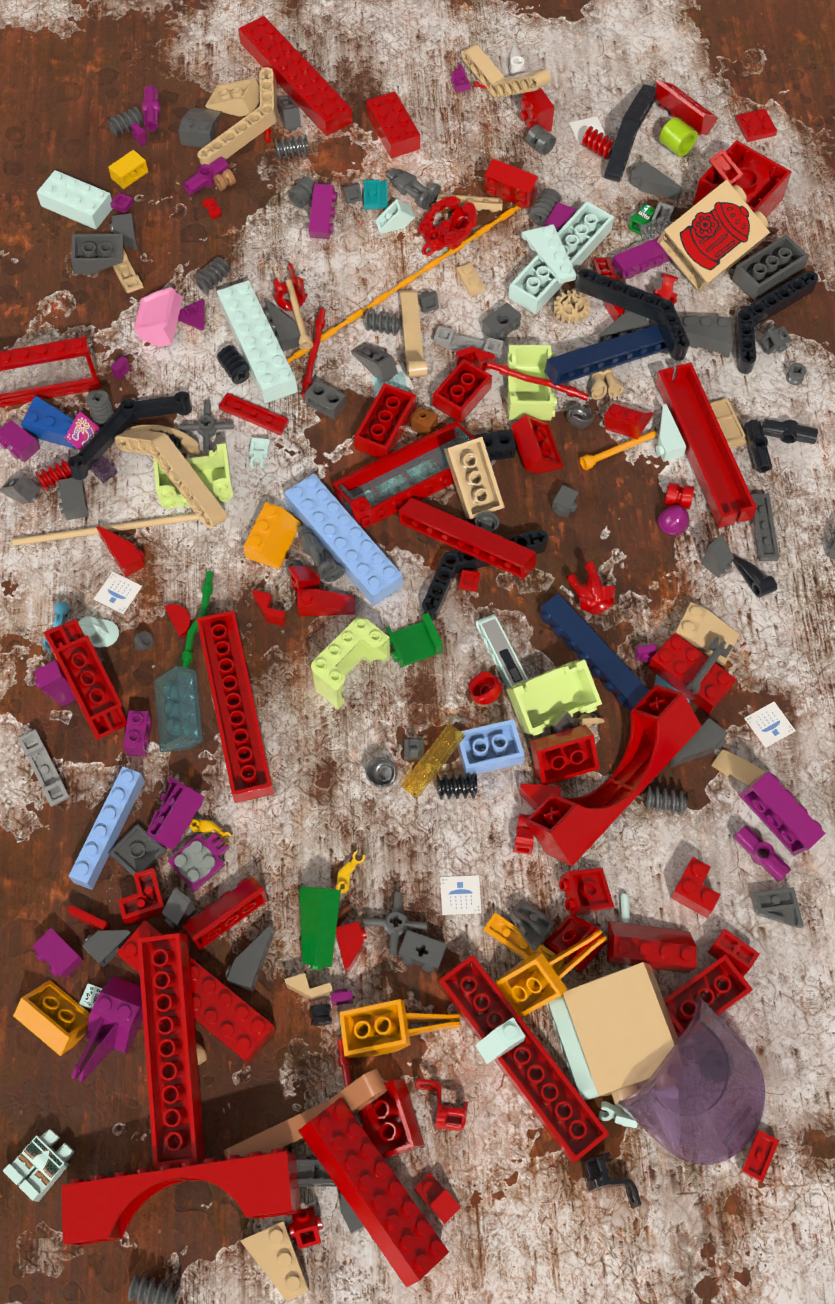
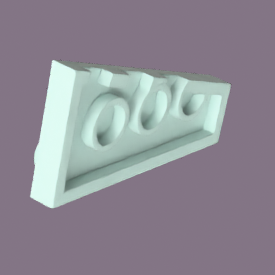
M554 224L522 232L521 237L528 241L529 247L536 251L542 263L545 262L548 270L560 284L576 280L577 275Z

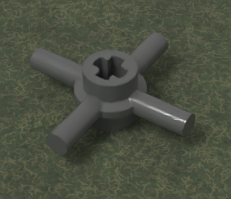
M208 402L204 403V415L198 419L197 423L180 424V431H197L203 437L204 451L210 450V438L216 434L217 430L234 429V422L217 423L211 417V404Z
M395 892L393 912L387 914L385 919L365 917L364 926L384 927L385 931L391 935L389 955L391 956L398 955L399 936L403 935L407 929L427 931L428 922L408 921L406 915L401 912L403 897L401 892ZM395 920L399 922L398 927H393Z

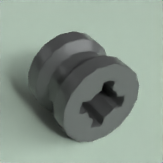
M801 363L792 364L786 375L787 382L791 385L801 384L807 372L806 367Z

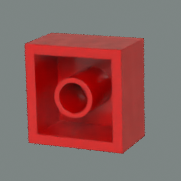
M542 88L522 93L520 118L526 123L528 130L534 125L539 124L547 132H551L555 107Z

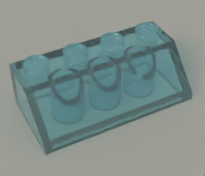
M176 666L154 680L160 752L191 749L203 742L196 670Z

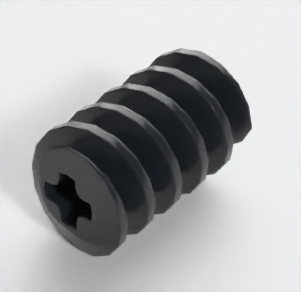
M233 345L224 347L217 354L218 362L234 384H241L249 378V366Z
M475 773L473 779L470 774H467L466 779H464L462 774H459L457 780L454 774H451L449 780L446 774H443L442 780L436 775L437 794L440 800H443L444 794L447 795L448 800L451 799L452 794L455 795L456 799H459L460 793L463 794L464 799H467L468 793L471 794L472 799H475L477 793V773Z

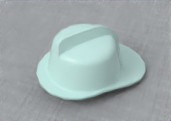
M87 616L78 622L84 635H88L94 647H108L113 645L118 639L119 629L112 621Z

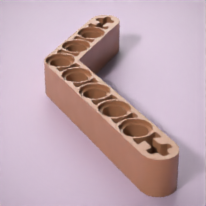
M378 1069L362 1075L330 1100L223 1151L225 1160L226 1156L229 1155L248 1157V1153L256 1151L271 1154V1149H287L303 1141L304 1139L298 1130L340 1097L353 1115L387 1091Z

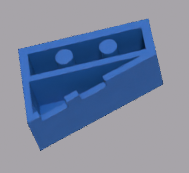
M35 396L21 423L23 429L36 439L76 449L74 445L65 439L74 420Z

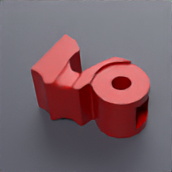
M519 813L514 853L532 855L534 835L525 822L530 815Z

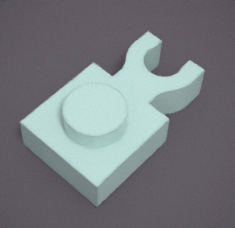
M251 439L249 451L250 457H252L250 459L251 468H254L256 462H260V468H264L263 458H268L270 439Z

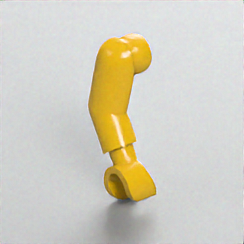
M193 819L189 826L193 832L214 834L217 832L220 835L219 838H222L224 841L227 836L233 838V835L229 832H223V829L211 820Z
M358 851L354 852L353 859L350 862L348 861L338 872L336 889L341 890V893H346L349 890L350 874L356 869L355 866L363 863L365 855H363L361 861L355 859Z

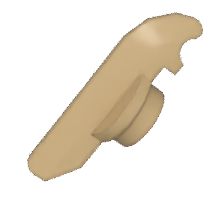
M583 714L580 718H573L576 724L580 726L586 725L588 728L592 724L598 725L605 722L602 718H592L588 714Z

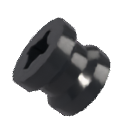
M330 1004L310 1006V1012L313 1016L311 1019L312 1026H323L332 1023V1018L329 1015L331 1011Z

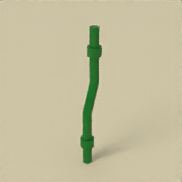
M211 571L206 572L205 584L202 585L201 593L203 597L200 613L187 631L185 650L182 652L181 657L183 661L181 675L183 676L189 675L190 662L193 661L194 654L192 649L194 636L198 630L197 618L205 617L208 614L210 595L213 594L212 581L214 573Z

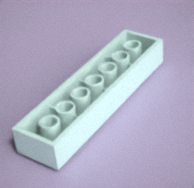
M588 201L558 232L574 271L612 231L614 216ZM537 255L510 284L508 298L532 313L537 314L564 283L560 284L548 270V266L545 262L542 263L539 255Z
M249 280L218 290L217 295L221 309L249 366V370L264 403L298 392L294 374Z

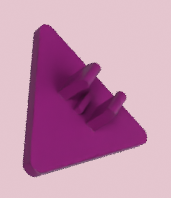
M201 299L180 309L178 321L203 331L205 300Z

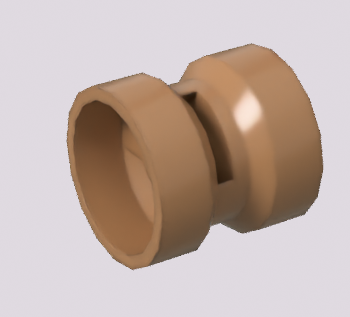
M230 169L224 170L222 174L213 176L214 182L220 191L225 190L227 186L236 184L235 177Z

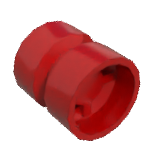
M668 482L664 505H678L689 510L693 499L694 486L683 485L680 487L679 483Z

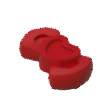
M206 198L202 203L203 207L208 209L210 218L217 219L221 216L222 210L219 209L214 198Z

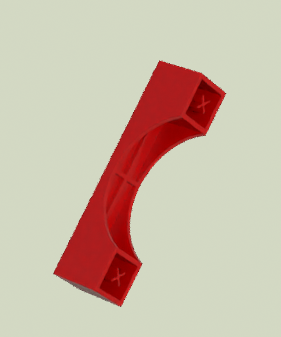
M655 685L631 710L629 742L620 764L609 779L596 790L580 797L566 798L551 793L525 821L547 855L573 866L697 733L702 726L683 692Z
M284 1148L271 1149V1154L256 1151L248 1153V1157L229 1155L226 1156L225 1161L210 1158L204 1159L203 1164L192 1161L181 1163V1167L163 1165L158 1167L159 1171L144 1168L136 1170V1174L117 1172L114 1173V1177H106V1175L92 1176V1181L83 1180V1178L71 1179L69 1184L61 1185L63 1245L81 1246L123 1239L130 1221L148 1199L171 1185L185 1181H208L220 1187L237 1202L247 1218L263 1219L301 1213L296 1155Z

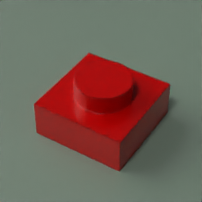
M462 570L458 589L477 592L480 573Z

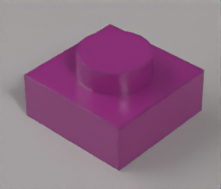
M136 122L131 124L133 137L141 147L146 145L147 134L144 128L140 127Z
M119 192L110 203L111 208L126 214L134 200L132 197Z
M124 356L116 360L111 366L113 377L118 381L131 370L128 359Z
M656 644L636 647L634 653L635 661H650L657 652Z
M337 989L335 993L330 994L332 1007L353 1004L352 991Z

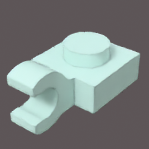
M606 1101L602 1102L601 1109L607 1112H599L600 1120L609 1121L615 1118L614 1123L625 1127L637 1128L639 1107L624 1103L616 1106Z

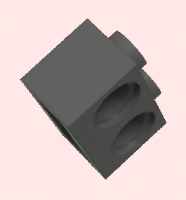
M317 379L304 394L306 405L333 420L337 418L346 406V395L342 391L335 390L327 383Z
M296 1160L299 1187H337L319 1160Z

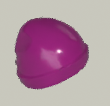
M671 506L658 517V526L667 535H680L688 529L690 521L688 511L682 506Z

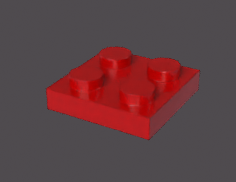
M766 109L736 115L735 121L746 142L777 135V129Z

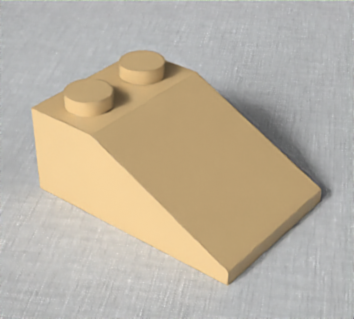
M255 78L217 85L205 106L212 110L222 111L239 117L247 116L255 110L260 102L259 85Z
M690 602L676 630L679 636L708 658L713 652L709 647L715 637L720 639L717 645H720L722 641L727 642L724 647L727 649L729 644L734 647L740 635L712 612ZM731 652L727 658L720 655L716 663L725 666Z

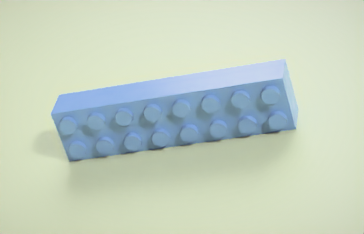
M312 474L284 492L286 505L308 530L314 532L315 537L320 540L332 559L338 565H342L345 568V574L372 606L403 586V575L315 474Z

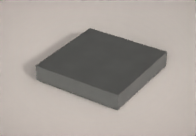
M138 823L108 852L133 877L135 873L150 869L167 852L159 842L146 835L147 832Z

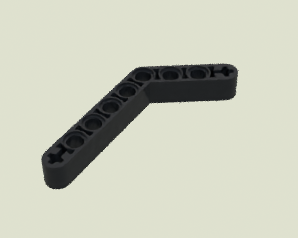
M643 84L625 113L605 171V179L618 183L621 182L636 134L656 101V87Z
M581 269L578 272L575 288L579 292L656 321L670 356L677 361L685 359L690 342L671 301L588 269Z
M806 271L739 311L734 326L737 369L740 373H751L756 361L754 327L812 293L818 280L817 273Z
M536 530L505 539L519 545H524L526 548L535 551L536 554H540L547 548L548 534L543 530ZM460 550L446 552L440 561L422 602V615L429 613L432 621L437 619L457 573H461L462 570L470 571L490 566L491 564ZM441 577H446V578H448V579L442 580V579H440V578H441Z

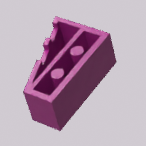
M314 183L308 230L310 238L330 239L331 233L333 234L334 232L333 218L336 215L335 207L338 198V192H335L334 185Z
M56 660L34 671L36 686L39 690H44L47 696L50 695L54 702H58L64 707L76 700Z
M169 776L167 781L170 783L166 794L162 793L160 798L163 800L159 811H155L146 835L174 850L175 846L181 841L184 831L190 826L196 811L202 806L205 797Z

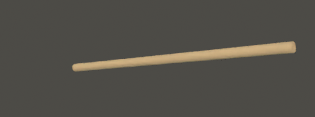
M196 513L101 527L110 532L201 519ZM96 527L14 538L12 539V544L17 546L99 533Z

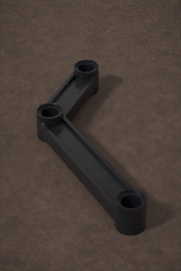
M178 392L170 397L135 401L134 399L123 400L120 409L76 456L68 460L72 477L75 480L85 479L88 476L89 469L115 442V437L123 433L131 423L136 422L139 418L175 413L179 415L190 414L192 412V405L189 394L187 392Z

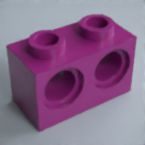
M129 710L123 745L127 756L147 757L152 719L148 711Z

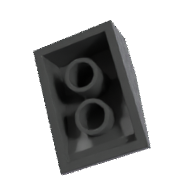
M191 107L181 119L178 129L181 145L205 147L216 137L222 111Z
M123 233L72 234L71 262L74 274H93L122 263Z

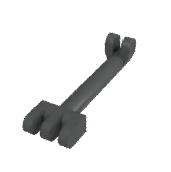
M715 637L710 644L709 649L713 651L686 687L688 691L692 689L695 695L698 694L701 688V681L719 656L727 658L733 649V646L730 644L725 649L724 647L727 643L725 641L717 645L720 640L718 637Z

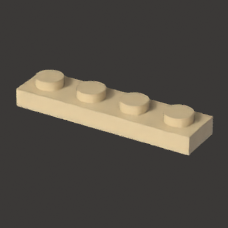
M438 194L437 202L450 196L458 197L461 200L459 207L468 201L475 205L477 211L482 209L491 212L502 211L503 200L501 198Z

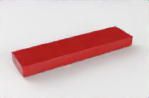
M229 393L225 395L219 404L220 410L280 436L289 424L288 418Z

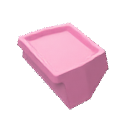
M170 287L156 291L141 298L134 326L139 339L158 347L173 343L183 296L176 293L174 288Z

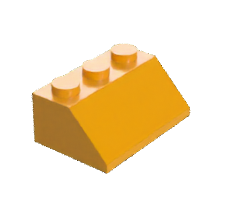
M265 502L243 547L245 557L280 570L298 532L297 528L301 526V522L284 508Z
M48 980L21 998L13 1016L61 1056L73 1048L87 1032L90 1013L51 980Z

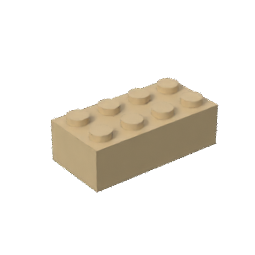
M483 437L444 449L466 519L476 518L482 512H493L505 508Z

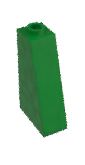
M300 887L302 964L310 965L312 970L323 971V966L332 967L341 890Z

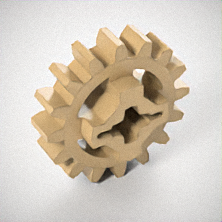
M567 290V294L562 292L561 296L556 297L553 306L554 313L557 314V319L562 318V323L566 320L569 325L571 322H574L576 325L578 320L582 323L584 318H588L591 309L590 301H587V296L582 297V292L578 295L576 290L573 293Z

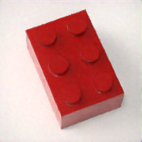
M492 158L484 174L485 192L490 196L499 197L505 202L514 203L520 208L530 209L538 191V176Z
M463 359L433 393V407L462 423L491 389L492 375Z
M586 725L529 741L535 773L542 785H548L600 769L594 734Z

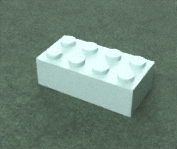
M56 170L37 191L42 207L93 229H97L113 209L110 204L112 202L110 193Z

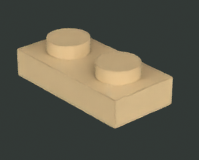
M472 262L456 267V273L469 297L485 292V286Z

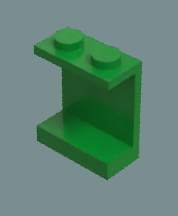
M429 613L422 615L420 623L394 632L391 631L390 626L386 627V635L390 637L392 659L394 663L398 662L400 668L443 653V644Z

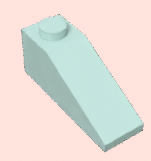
M664 404L661 410L656 446L657 454L661 456L663 462L683 457L686 450L684 440L667 404Z

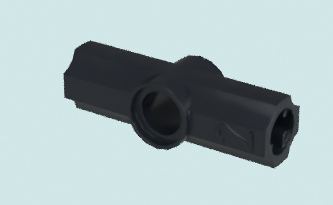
M757 419L750 420L744 425L749 443L748 452L753 458L756 471L766 473L772 469L767 448L768 440L763 434L760 421H757Z
M764 419L762 425L764 435L780 438L782 442L789 444L796 441L815 444L818 436L817 428L798 425V422L795 420L779 422Z

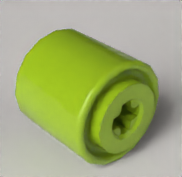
M674 117L663 127L659 141L678 157H683L693 148L698 133L681 119Z

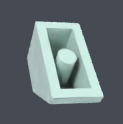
M396 199L375 222L379 233H387L404 229L415 216L410 205Z
M511 1018L494 1029L475 1046L488 1065L522 1043L526 1036L515 1019Z

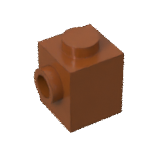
M419 407L410 416L411 430L424 436L433 433L438 425V415Z

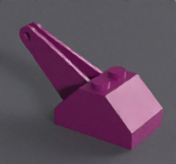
M113 976L100 991L90 1012L86 1038L89 1042L73 1070L72 1079L76 1080L79 1077V1081L83 1083L113 1049L128 1054L143 1020L141 986Z

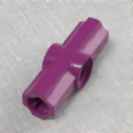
M149 85L144 89V101H142L144 126L149 131H155L158 128V116L160 115L158 88H155L153 85Z
M221 156L209 165H201L198 168V173L183 183L186 192L189 195H193L203 187L212 186L214 184L213 176L222 174L224 170L229 169L228 163Z
M747 825L733 837L751 855L752 861L757 865H761L777 882L781 881L792 870L774 852L771 844L763 842ZM758 850L764 851L767 857H762Z

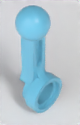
M61 601L55 604L54 612L56 615L53 628L64 624L65 616L69 613L67 603ZM44 637V647L49 652H52L46 638Z

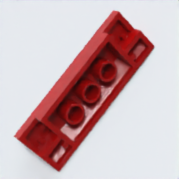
M77 619L43 632L95 739H101L125 727L127 720L120 708L123 705L88 635H84Z

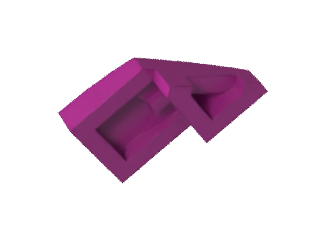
M459 64L457 66L458 69L452 71L451 84L456 93L471 89V83L465 75V69Z

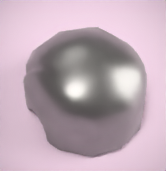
M575 404L570 406L566 417L574 428L583 429L592 423L595 414L592 415L591 408Z
M384 757L372 759L368 762L365 769L366 778L376 787H389L396 781L398 775L397 766L392 760Z

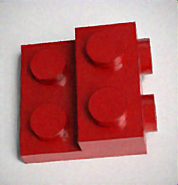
M603 868L567 871L560 877L559 888L565 892V908L567 911H570L571 916L587 915L593 911L609 910L614 907Z

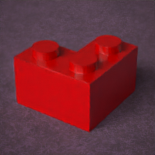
M692 857L670 898L708 918L721 894L703 885L711 866Z
M154 868L133 874L138 894L118 900L122 919L127 926L163 915L162 911L165 907V901L159 878Z

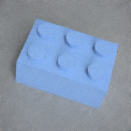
M514 719L456 732L455 741L465 777L467 774L473 776L475 773L481 774L523 764L524 752Z

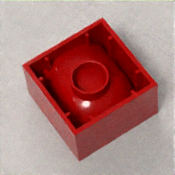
M736 140L725 152L743 173V176L731 186H740L746 194V204L753 212H761L767 218L783 200L792 171ZM713 166L699 179L693 206L723 183L718 178L719 174Z

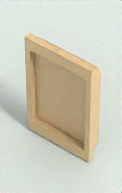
M725 397L709 401L729 447L733 448L747 444L745 433L729 400Z

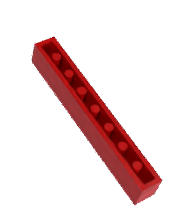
M411 497L399 510L400 524L517 577L525 579L536 566L535 551L473 525L468 521L457 518L452 514L441 511L436 507L425 504L422 501Z

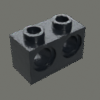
M500 430L498 432L476 435V438L483 437L490 461L515 457L516 446L512 430Z

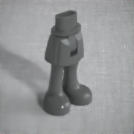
M392 168L386 175L402 195L408 193L417 201L422 209L429 208L431 202L434 203L441 192L439 184L433 183L427 188L417 181L416 176L401 169Z
M299 526L297 530L300 533L301 546L304 553L312 557L320 579H324L326 582H333L341 578L345 573V568L342 565H336L333 560H326L324 555L325 548L320 540L315 537L314 532L304 526Z

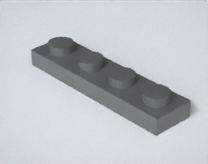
M769 493L751 494L757 507L753 524L759 561H778L779 551Z

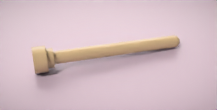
M287 279L286 285L300 333L299 347L301 350H309L313 346L312 338L306 333L293 282L291 279Z

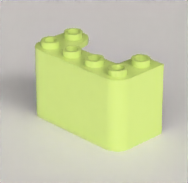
M509 345L507 365L509 368L524 374L549 379L544 373L547 359L555 357V353L551 352V345ZM507 375L508 420H519L526 414L542 421H551L552 417H555L557 396H554V392H551L550 387L525 382Z
M226 443L217 444L215 452L209 450V456L186 459L218 502H227L233 497L230 462ZM153 457L156 491L161 506L166 509L181 506L190 507Z
M362 617L355 619L313 660L311 669L315 690L339 709L345 703L342 697L343 685L346 680L345 676L362 659H365L370 664L373 660H381V662L385 663L390 658V637L368 619Z
M585 660L569 662L506 688L522 732L528 735L533 734V736L544 732L543 728L551 727V724L562 711H566L571 717H574L573 713L575 712L590 713L597 710L596 706L602 704Z

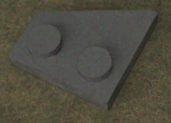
M794 887L752 894L758 916L796 928L804 926Z
M522 899L509 915L534 952L556 923Z

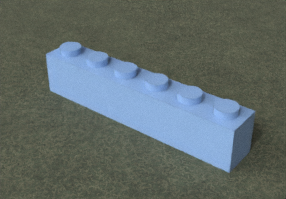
M122 767L69 874V878L73 883L93 890L109 857L108 852L113 848L145 782L141 773Z

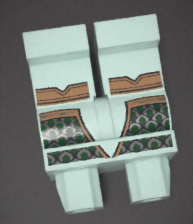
M52 1129L46 1131L41 1137L36 1136L16 1160L3 1170L16 1185H20L19 1188L32 1201L36 1202L42 1199L63 1171L67 1169L70 1165L68 1160L75 1152L66 1143L56 1151L52 1146L60 1137Z

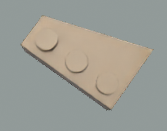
M284 1221L241 1240V1243L286 1301H290L310 1291Z

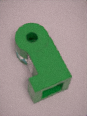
M645 203L640 211L631 217L629 230L641 236L649 227L656 208ZM639 224L641 225V228L638 229L635 227V225Z

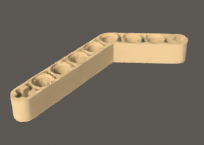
M477 44L461 52L464 63L480 82L486 86L494 98L536 91L551 82V76L546 69L504 77Z
M266 67L259 72L260 106L203 147L197 154L201 165H209L221 156L226 160L277 122V83L271 68Z
M417 290L400 291L407 377L427 376V361L423 358Z
M130 429L115 437V443L121 451L152 455L207 528L211 529L227 519L224 509L167 434Z

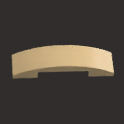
M123 248V262L114 265L113 268L126 293H130L144 287L138 275L134 272Z
M161 425L131 427V429L152 432L168 431L169 434H174V437L179 438L183 453L201 456L199 444L192 437L177 429Z
M725 750L719 753L711 765L726 776L732 775L747 786L754 779L766 773L749 761Z

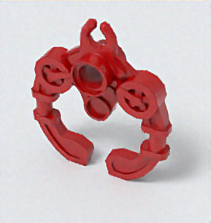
M450 196L432 204L430 211L424 215L422 222L418 226V231L426 242L422 248V254H426L428 257L444 247L449 249L458 248L462 241L471 234L470 232L473 227L477 226L478 213L475 205L467 201L462 206L464 214L469 217L466 221L467 226L457 232L451 231L453 225L449 220H444L437 227L434 226L433 221L435 220L434 215L436 212L440 213L446 207L457 209L461 203L460 198ZM431 248V251L426 253V249Z

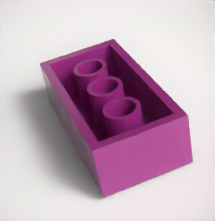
M769 771L754 779L738 794L793 856L809 850L826 834L822 830L820 823L808 815L807 809L798 804L793 794L779 783V779Z

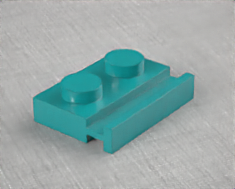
M364 180V210L387 209V180L381 182L380 180Z

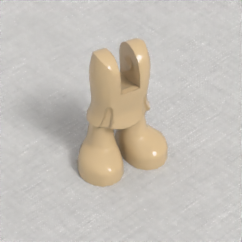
M611 368L592 374L591 377L594 379V385L590 390V394L593 399L603 398L607 391L610 397H617L622 394L623 386L615 378Z

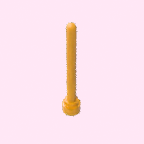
M648 432L641 435L638 440H629L594 456L588 454L580 457V464L584 470H589L598 461L655 438L657 432Z

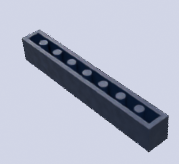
M653 325L547 359L544 373L557 386L668 349L658 325Z
M558 593L541 606L540 617L542 621L552 627L554 634L565 641L567 648L571 651L573 650L579 660L586 661L592 675L603 682L605 689L616 696L617 702L625 706L631 716V710L650 690Z

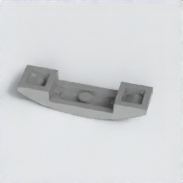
M438 326L433 339L437 344L454 352L472 346L492 353L495 357H500L505 341L489 337L487 341L458 335L455 334V329Z
M36 729L17 738L50 806L53 807L69 799L67 790Z

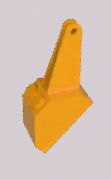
M597 930L584 940L548 960L542 953L536 952L507 971L494 983L518 1015L523 1017L563 995L567 988L561 981V978L591 951L603 943L607 937L604 935L590 944L557 972L554 971L551 965L597 938L602 933V930Z
M401 999L339 1012L344 1056L348 1058L379 1056L397 1052L411 1045L410 1036L462 1026L461 1022H449L408 1029V1023L454 1021L460 1019V1014L406 1013L405 1002Z

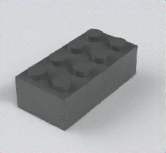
M784 235L738 264L732 280L755 301L805 268L809 255L791 238Z

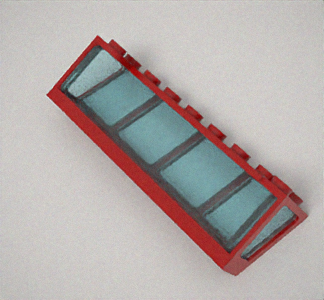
M455 421L332 482L336 498L358 525L365 529L399 512L411 497L420 501L454 484L444 449L475 439V437Z

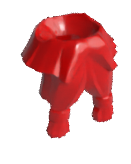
M288 263L290 278L294 285L299 307H301L308 296L305 293L304 280L295 275L293 265ZM275 278L273 280L275 288L273 297L275 302L281 309L289 312L293 311L291 301H285L283 297L284 294L288 293L286 282L280 284L278 279Z
M591 561L584 566L589 575L585 585L580 584L575 574L569 575L567 581L581 601L580 610L598 615L612 607L615 602L616 588L614 586L602 585L595 564Z

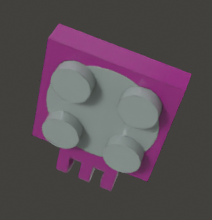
M217 832L212 834L206 841L198 834L168 860L170 865L193 892H196L226 865L220 857L230 847L225 844L219 848L225 841L222 838L218 839L220 835Z

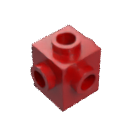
M314 1207L301 1209V1213L291 1214L292 1223H289L291 1237H296L298 1248L302 1249L320 1244L319 1230L323 1229L321 1216L315 1215Z

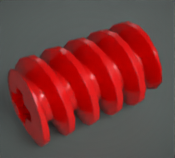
M590 126L583 136L582 145L597 153L603 159H609L614 147V140L610 139L608 141L609 136L606 135L603 138L604 134L602 132L598 134V130L595 129L593 131V127Z
M63 459L61 460V466L56 462L54 463V469L48 465V472L42 468L40 469L41 475H39L35 471L42 488L49 491V485L55 489L56 482L59 483V480L68 479L69 476L72 477L69 465Z

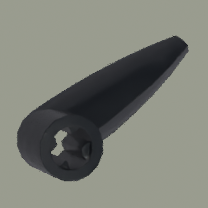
M733 555L735 566L758 598L777 590V583L772 576H766L749 561Z

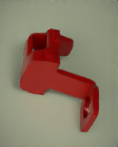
M661 274V278H663L661 289H654L652 294L667 299L674 305L677 303L678 294L673 293L674 282L678 281V277Z
M417 1078L415 1083L416 1089L436 1091L437 1112L434 1129L462 1131L466 1124L468 1102L464 1101L463 1109L442 1106L441 1084L433 1080Z

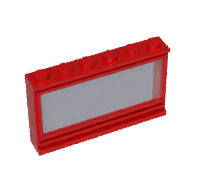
M86 336L0 352V408L32 402L35 396L44 400L101 389L99 374Z

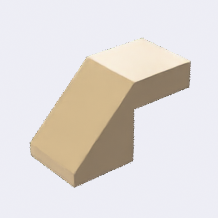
M305 973L284 979L287 988L312 1001L329 997L333 993L331 983L310 989Z

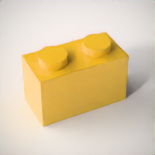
M134 150L108 167L111 179L123 189L148 173L146 160Z

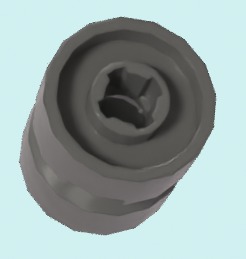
M536 124L527 133L526 142L536 148L542 155H546L555 146L556 137L547 132L541 125Z
M303 177L288 192L290 201L296 207L303 209L313 197L315 182L309 177Z
M488 511L478 514L475 519V525L498 535V517Z

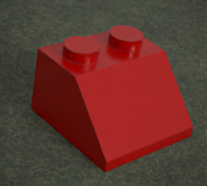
M623 402L612 403L604 415L605 428L608 431L638 440L653 416V412Z
M569 914L543 944L557 955L584 940L598 929L596 926ZM602 934L564 957V964L566 965L590 944L601 938ZM606 940L572 969L581 973L607 944Z

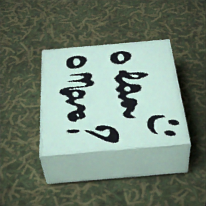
M87 984L79 1004L92 1009L102 988Z

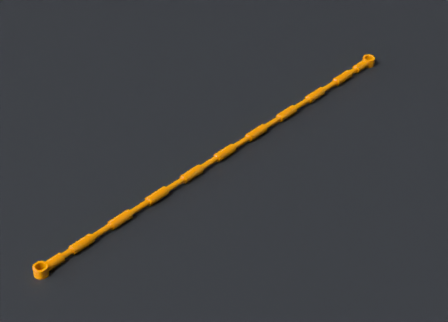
M517 205L513 208L511 207L499 215L497 219L475 231L472 236L462 241L458 248L449 249L448 252L439 258L436 257L424 265V268L413 275L411 274L399 282L397 286L372 300V303L363 309L357 310L336 327H332L321 335V341L324 342L337 333L339 329L361 317L367 309L379 305L388 299L391 294L400 288H404L413 282L415 278L440 264L443 259L451 254H455L464 248L467 243L489 231L491 227L500 221H504L513 215L516 210L522 208ZM299 349L293 353L291 357L286 358L288 364L309 352L310 349Z

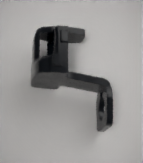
M610 1152L591 1156L583 1161L589 1192L606 1187L625 1186L631 1208L634 1209L641 1206L638 1190L631 1179L611 1181L604 1160L611 1157Z

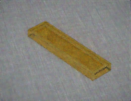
M449 723L405 779L401 787L417 799L466 735Z

